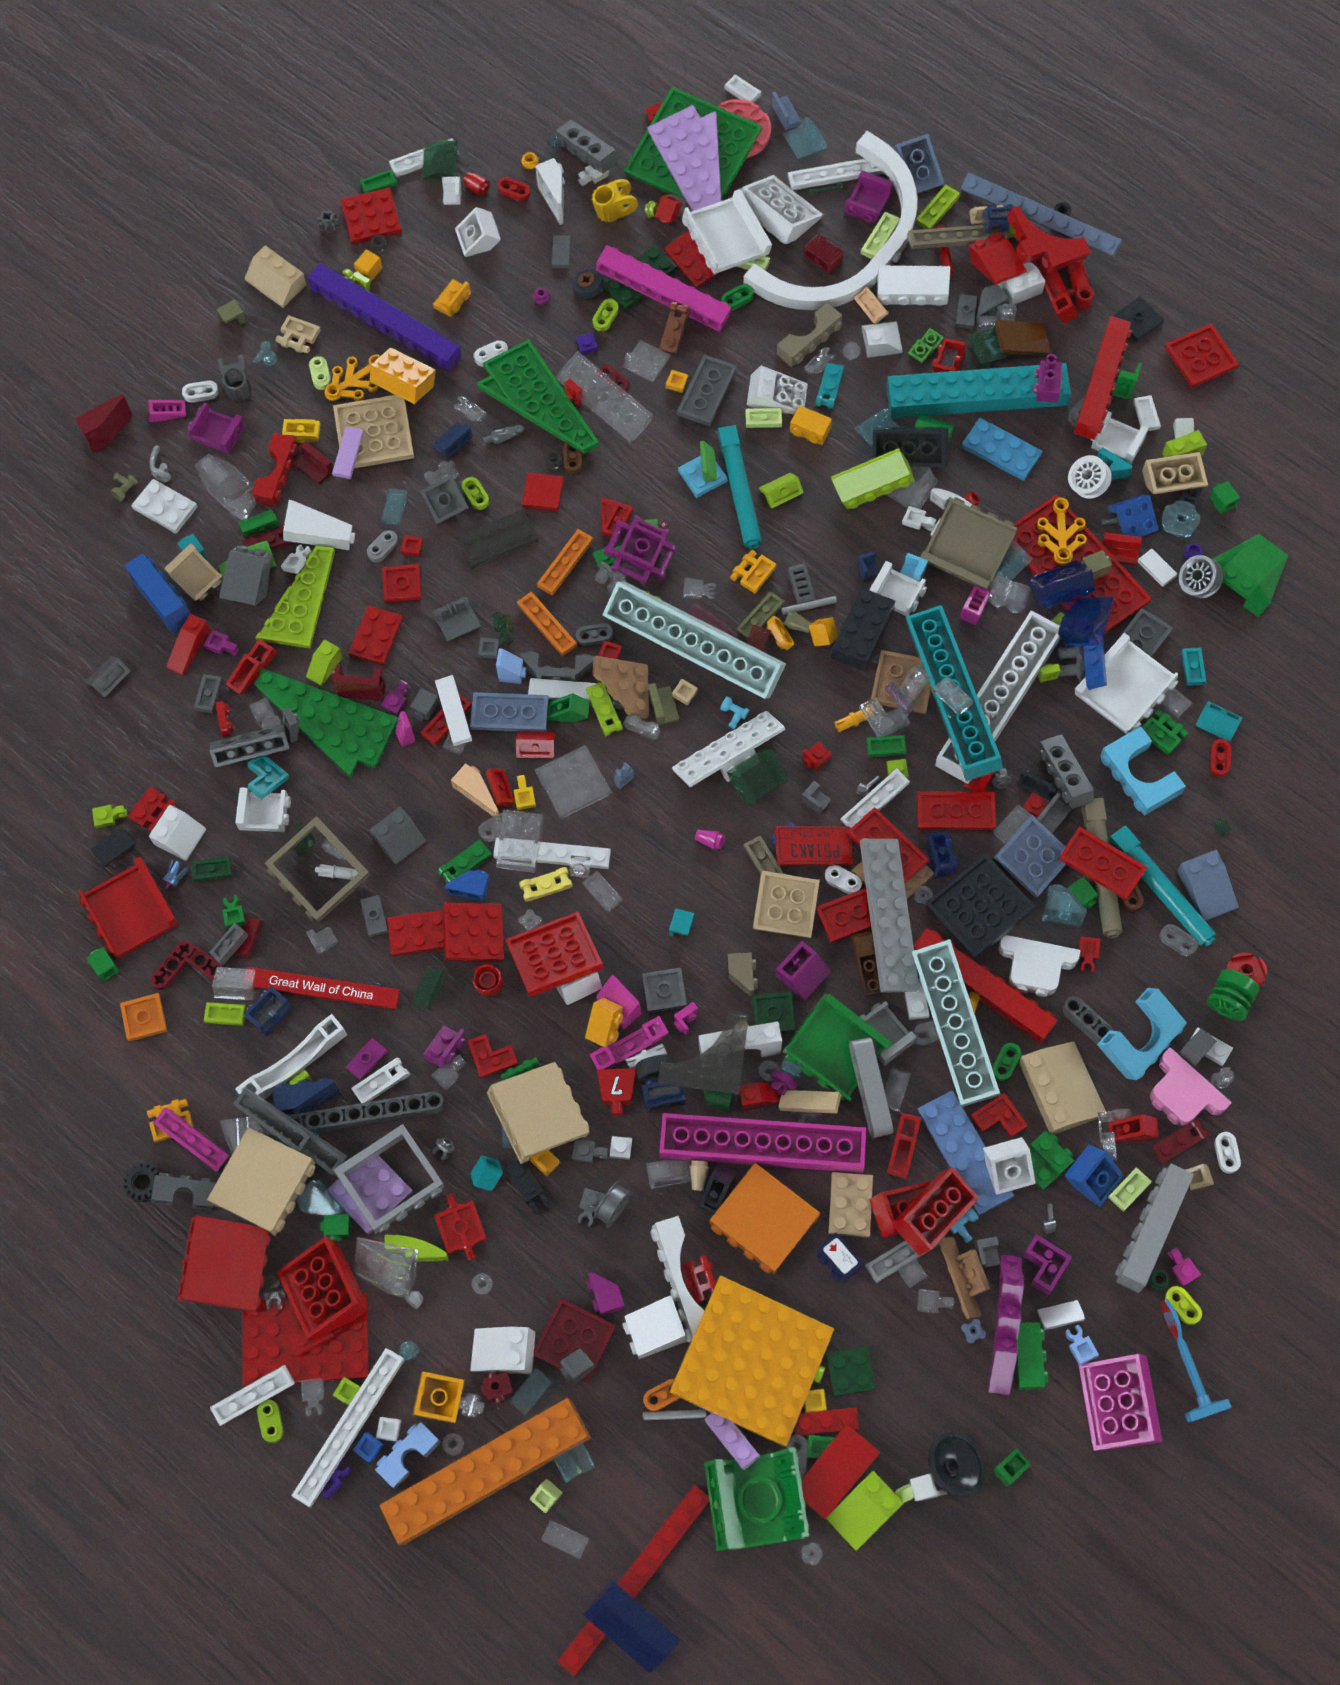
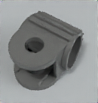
M243 353L237 355L239 362L225 365L224 359L218 358L222 385L230 399L239 403L249 399L248 397L252 391ZM233 370L241 372L240 375L228 376V372ZM242 383L239 387H232L234 384Z

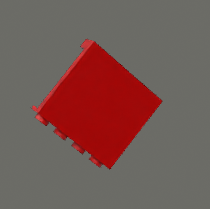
M141 856L134 859L136 865L83 893L81 889L78 890L81 895L78 900L83 908H88L89 913H87L89 920L92 924L96 923L98 927L95 929L100 939L104 938L107 943L104 945V948L109 956L113 954L116 959L179 925Z
M198 1215L191 1218L177 1301L184 1303L191 1301L248 1311L247 1313L255 1312L259 1308L261 1297L258 1294L259 1288H262L264 1282L262 1269L267 1263L265 1250L270 1243L271 1236L268 1234L269 1231L259 1226Z

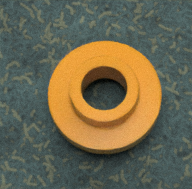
M532 152L524 154L521 160L523 167L526 169H534L539 163L538 157Z

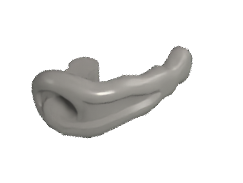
M156 445L151 453L150 469L156 480L166 483L171 480V475L165 463H162L159 469L155 468L156 458L160 451V447Z

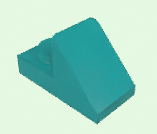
M1104 447L1100 449L1097 457L1110 468L1111 480L1128 478L1130 476L1132 465Z

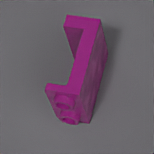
M862 170L855 190L850 199H847L845 202V213L876 224L892 194L893 181Z
M203 403L202 407L197 410L193 422H190L188 433L191 440L230 454L245 428V423L242 416L236 414L232 418L211 410L207 403Z

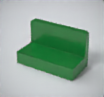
M1141 363L1137 364L1134 374L1121 370L1112 393L1113 396L1129 400L1139 376Z
M272 509L239 522L245 538L280 528Z

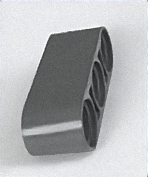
M1071 996L1067 998L1062 1009L1063 1014L1095 1044H1098L1102 1039L1098 1034L1099 1031H1104L1106 1034L1109 1030L1113 1031L1112 1027L1079 997ZM1068 1005H1075L1077 1007V1010H1070ZM1083 1018L1091 1019L1092 1024H1086Z

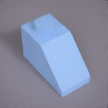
M499 648L496 662L499 682L521 684L522 678H525L527 673V667H524L523 659Z

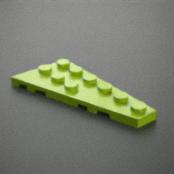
M315 546L306 560L305 566L300 573L298 572L295 581L288 587L274 608V613L270 619H267L264 628L255 637L256 640L260 639L268 643L311 649L335 554L334 548Z

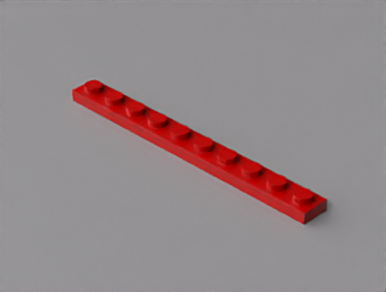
M694 1485L558 1660L574 1676L710 1502L709 1496Z

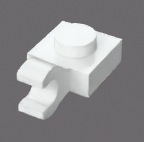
M589 165L585 168V171L578 174L581 178L578 182L582 186L591 180L597 183L608 177L609 171L602 174Z
M911 506L908 507L902 521V525L918 530L923 526L925 529L932 531L936 525V519L926 517V511Z

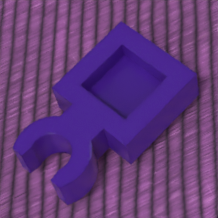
M342 1460L321 1491V1494L327 1500L343 1485L339 1479L348 1476L351 1472L349 1467L344 1471H339L340 1466L343 1464Z

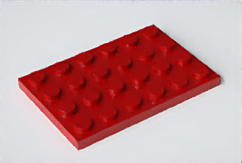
M362 1293L368 1304V1294ZM289 1298L261 1300L259 1308L252 1313H247L248 1311L243 1310L242 1386L250 1385L283 1365L287 1367L295 1383L342 1380L343 1377L348 1380L365 1379L368 1377V1311L354 1321L333 1329L334 1338L296 1356L287 1336L301 1330L302 1327Z

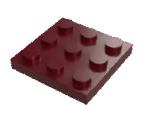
M560 1298L534 1349L533 1356L561 1369L560 1362L581 1348L595 1365V1368L581 1380L588 1384L616 1329V1325Z

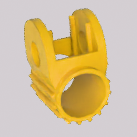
M625 179L615 180L594 190L592 202L596 214L601 221L613 222L636 210L638 206L637 199L632 195H628L631 191L629 181Z

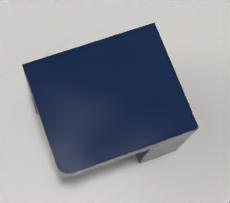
M875 551L858 556L856 567L863 582L877 578L880 572L875 561Z

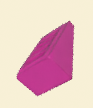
M148 400L149 422L186 417L185 400Z
M974 585L959 618L976 625L992 592Z
M404 711L400 712L396 726V735L402 747L416 741Z

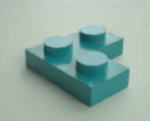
M265 755L255 757L248 762V768L258 775L257 778L248 784V789L261 800L289 779V774Z

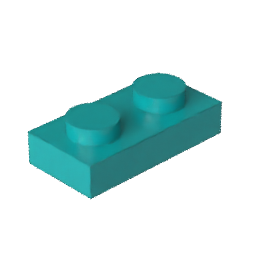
M1201 648L1182 649L1181 655L1186 686L1205 685L1206 676Z

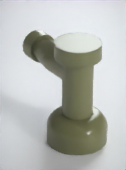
M115 473L114 479L123 485L120 488H113L111 493L117 500L122 501L125 498L124 493L138 482L132 475L125 478L121 474Z

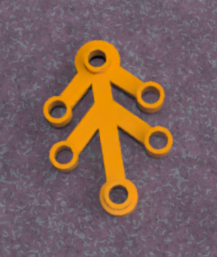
M372 355L369 358V365L355 374L354 369L358 366L357 359L353 356L347 359L345 381L340 384L339 380L343 377L344 372L342 367L335 366L332 369V383L326 387L324 392L325 397L330 401H336L341 397L354 398L357 402L364 399L363 391H349L345 389L348 387L368 388L370 392H376L379 388L377 385L370 387L375 384L360 379L370 373L371 364L380 355Z
M1057 498L1053 505V510L1057 513L1058 530L1049 524L1046 518H1040L1037 522V528L1042 531L1045 530L1059 542V547L1050 541L1049 536L1046 534L1039 536L1038 544L1050 549L1054 553L1055 561L1061 565L1070 563L1073 557L1072 552L1078 547L1084 546L1087 540L1085 535L1078 534L1075 541L1067 547L1066 541L1078 530H1083L1086 522L1083 518H1077L1074 524L1066 530L1065 512L1068 509L1069 503L1065 498Z

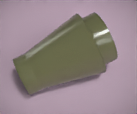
M789 611L784 622L787 629L809 633V625L812 624L795 611L794 613Z

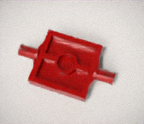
M451 1193V1200L449 1195L445 1196L449 1207L434 1216L448 1255L457 1251H465L467 1261H472L469 1253L473 1260L476 1259L472 1247L487 1239L473 1200L465 1204H457L454 1194Z

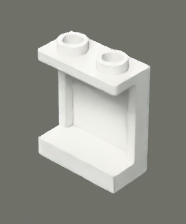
M1108 411L1105 420L1101 421V423H1104L1101 434L1097 433L1095 440L1091 439L1093 441L1091 448L1100 451L1104 447L1131 465L1146 438L1149 428L1142 425L1140 430H1137L1112 419V413Z
M886 561L870 591L895 600L894 611L909 616L911 611L915 612L919 604L918 598L923 597L926 592V580L922 578L919 582L892 569V563Z
M240 788L235 822L238 829L285 832V825L289 823L287 808L291 806V797L288 796L286 790H281V794L270 793L261 800L254 793L249 792L248 788Z

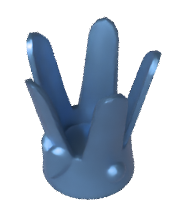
M171 860L168 873L162 879L167 883L165 888L167 889L169 885L176 888L179 880L189 871V868H184L176 876L180 868L179 862L176 861L171 869L173 860Z

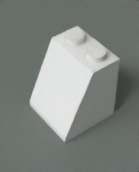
M668 1296L626 1315V1322L622 1323L626 1335L631 1334L633 1342L629 1344L633 1355L637 1354L639 1359L686 1342V1335L672 1296Z

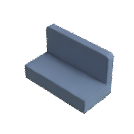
M773 92L771 106L785 131L801 125V120L787 96L779 98L776 92Z

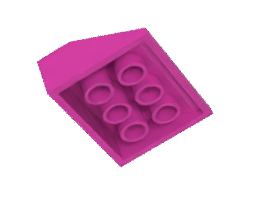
M1135 1354L1085 1363L1079 1366L1093 1451L1162 1442L1147 1356Z

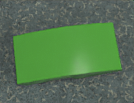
M929 328L922 339L917 340L908 354L919 362L924 363L942 344L944 337Z

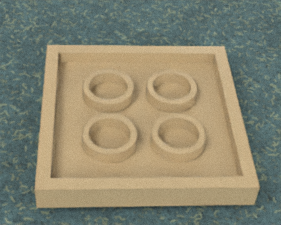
M761 871L752 929L811 938L820 880Z

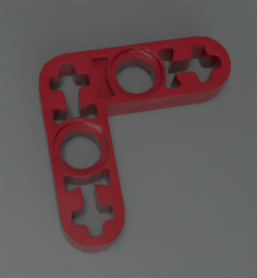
M181 941L153 973L151 984L160 991L167 989L187 964L212 981L222 980L225 976V969L214 958L191 942ZM182 948H188L189 952L183 953ZM176 955H178L179 957L181 956L183 960L180 961V959L176 957ZM203 956L206 958L203 965H196L195 961L198 957ZM172 961L178 962V967L175 970L168 969V965ZM209 965L215 970L218 969L220 973L218 975L213 974L208 968ZM164 970H166V972L170 974L169 977L167 974L165 975V973L163 972ZM158 978H160V979L163 978L164 983H163V984H162V983H158V982H157V979H158Z

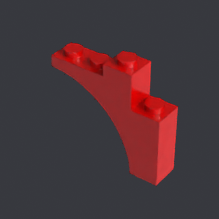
M1019 205L1013 207L1007 215L1008 222L1015 231V237L1020 242L1016 248V254L1023 264L1042 258L1043 266L1047 269L1048 273L1083 261L1091 253L1084 237L1065 239L1049 235L1033 225L1026 218Z

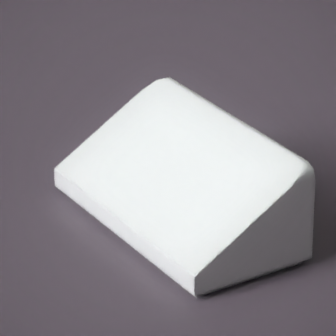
M1078 1300L1037 1310L1044 1330L1085 1320Z

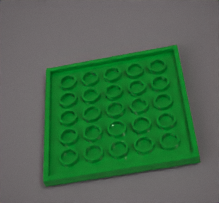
M672 87L650 126L692 105L700 118L714 111L716 112L722 201L760 135L762 126ZM647 129L626 165L624 174L686 201Z

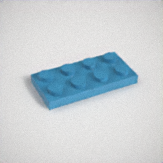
M979 418L961 445V448L1022 481L1026 479L1042 455V450L982 418Z

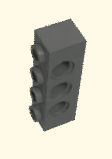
M570 119L556 130L558 144L568 149L571 154L578 156L583 162H587L594 170L604 174L618 163L614 148Z
M284 724L210 742V753L215 767L289 749V740Z
M1063 735L1041 741L1040 750L1038 751L1040 759L1046 762L1048 773L1054 776L1055 785L1058 789H1061L1064 801L1068 802L1072 809L1093 802L1094 789Z

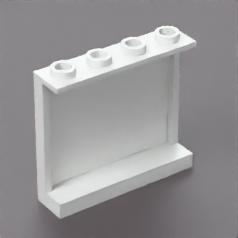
M741 189L734 191L732 198L692 212L689 211L688 207L685 208L682 217L683 224L688 227L691 238L696 241L700 254H703L708 268H711L714 274L769 255L772 244Z
M1124 633L1105 654L1107 685L1088 690L1085 677L1075 688V695L1125 734H1128L1141 726L1140 722L1144 717L1147 719L1152 714V708L1156 703L1160 704L1165 699V693L1169 689H1174L1178 683V673H1171L1130 641V637Z

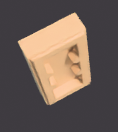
M865 287L853 297L874 324H877L889 314L868 287Z

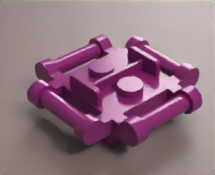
M636 515L631 525L620 520L616 522V529L608 546L604 548L603 553L608 557L616 558L611 571L625 574L640 581V584L645 586L650 574L659 580L664 579L666 568L677 547L665 541L669 532L668 529H661L640 519L641 517ZM622 531H625L627 535L619 551L615 547ZM661 548L666 550L659 568L654 567L655 561ZM621 561L645 571L644 575L620 565Z

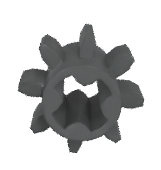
M330 210L321 212L320 217H317L320 230L324 229L326 233L335 231L336 226L339 225L337 214H333Z

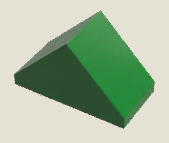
M1016 1448L993 1472L1006 1487H1009L1031 1464Z

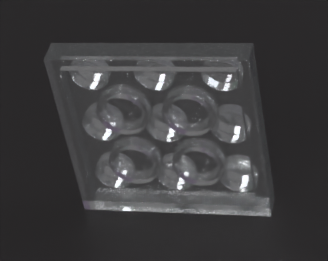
M586 745L535 769V773L560 819L612 794Z

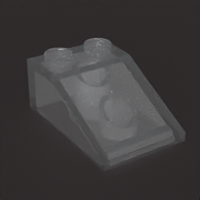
M510 809L503 810L496 868L535 873L545 814Z
M358 1237L354 1273L387 1294L408 1298L415 1284L418 1250Z

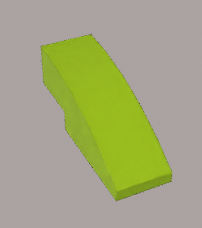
M385 1235V1252L387 1255L405 1254L407 1262L449 1261V1256L445 1251L426 1241L402 1235Z

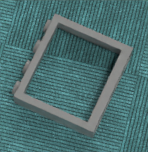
M403 1124L334 1169L336 1176L375 1234L389 1229L392 1222L395 1220L401 1221L408 1215L407 1212L413 1208L415 1210L419 1209L425 1204V1200L430 1197H437L444 1188L443 1182ZM402 1139H405L434 1183L375 1221L346 1176Z

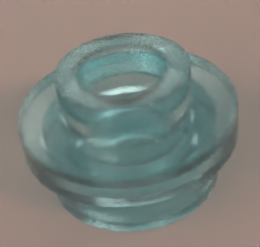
M412 1341L401 1344L398 1351L399 1356L405 1360L415 1358L420 1352L419 1347Z

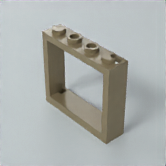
M317 816L264 863L268 867L266 871L272 878L277 877L281 881L279 885L286 893L290 891L294 895L292 897L294 902L299 907L303 905L307 909L306 915L312 921L316 919L319 922L371 875ZM316 827L359 873L318 911L275 866L279 860Z

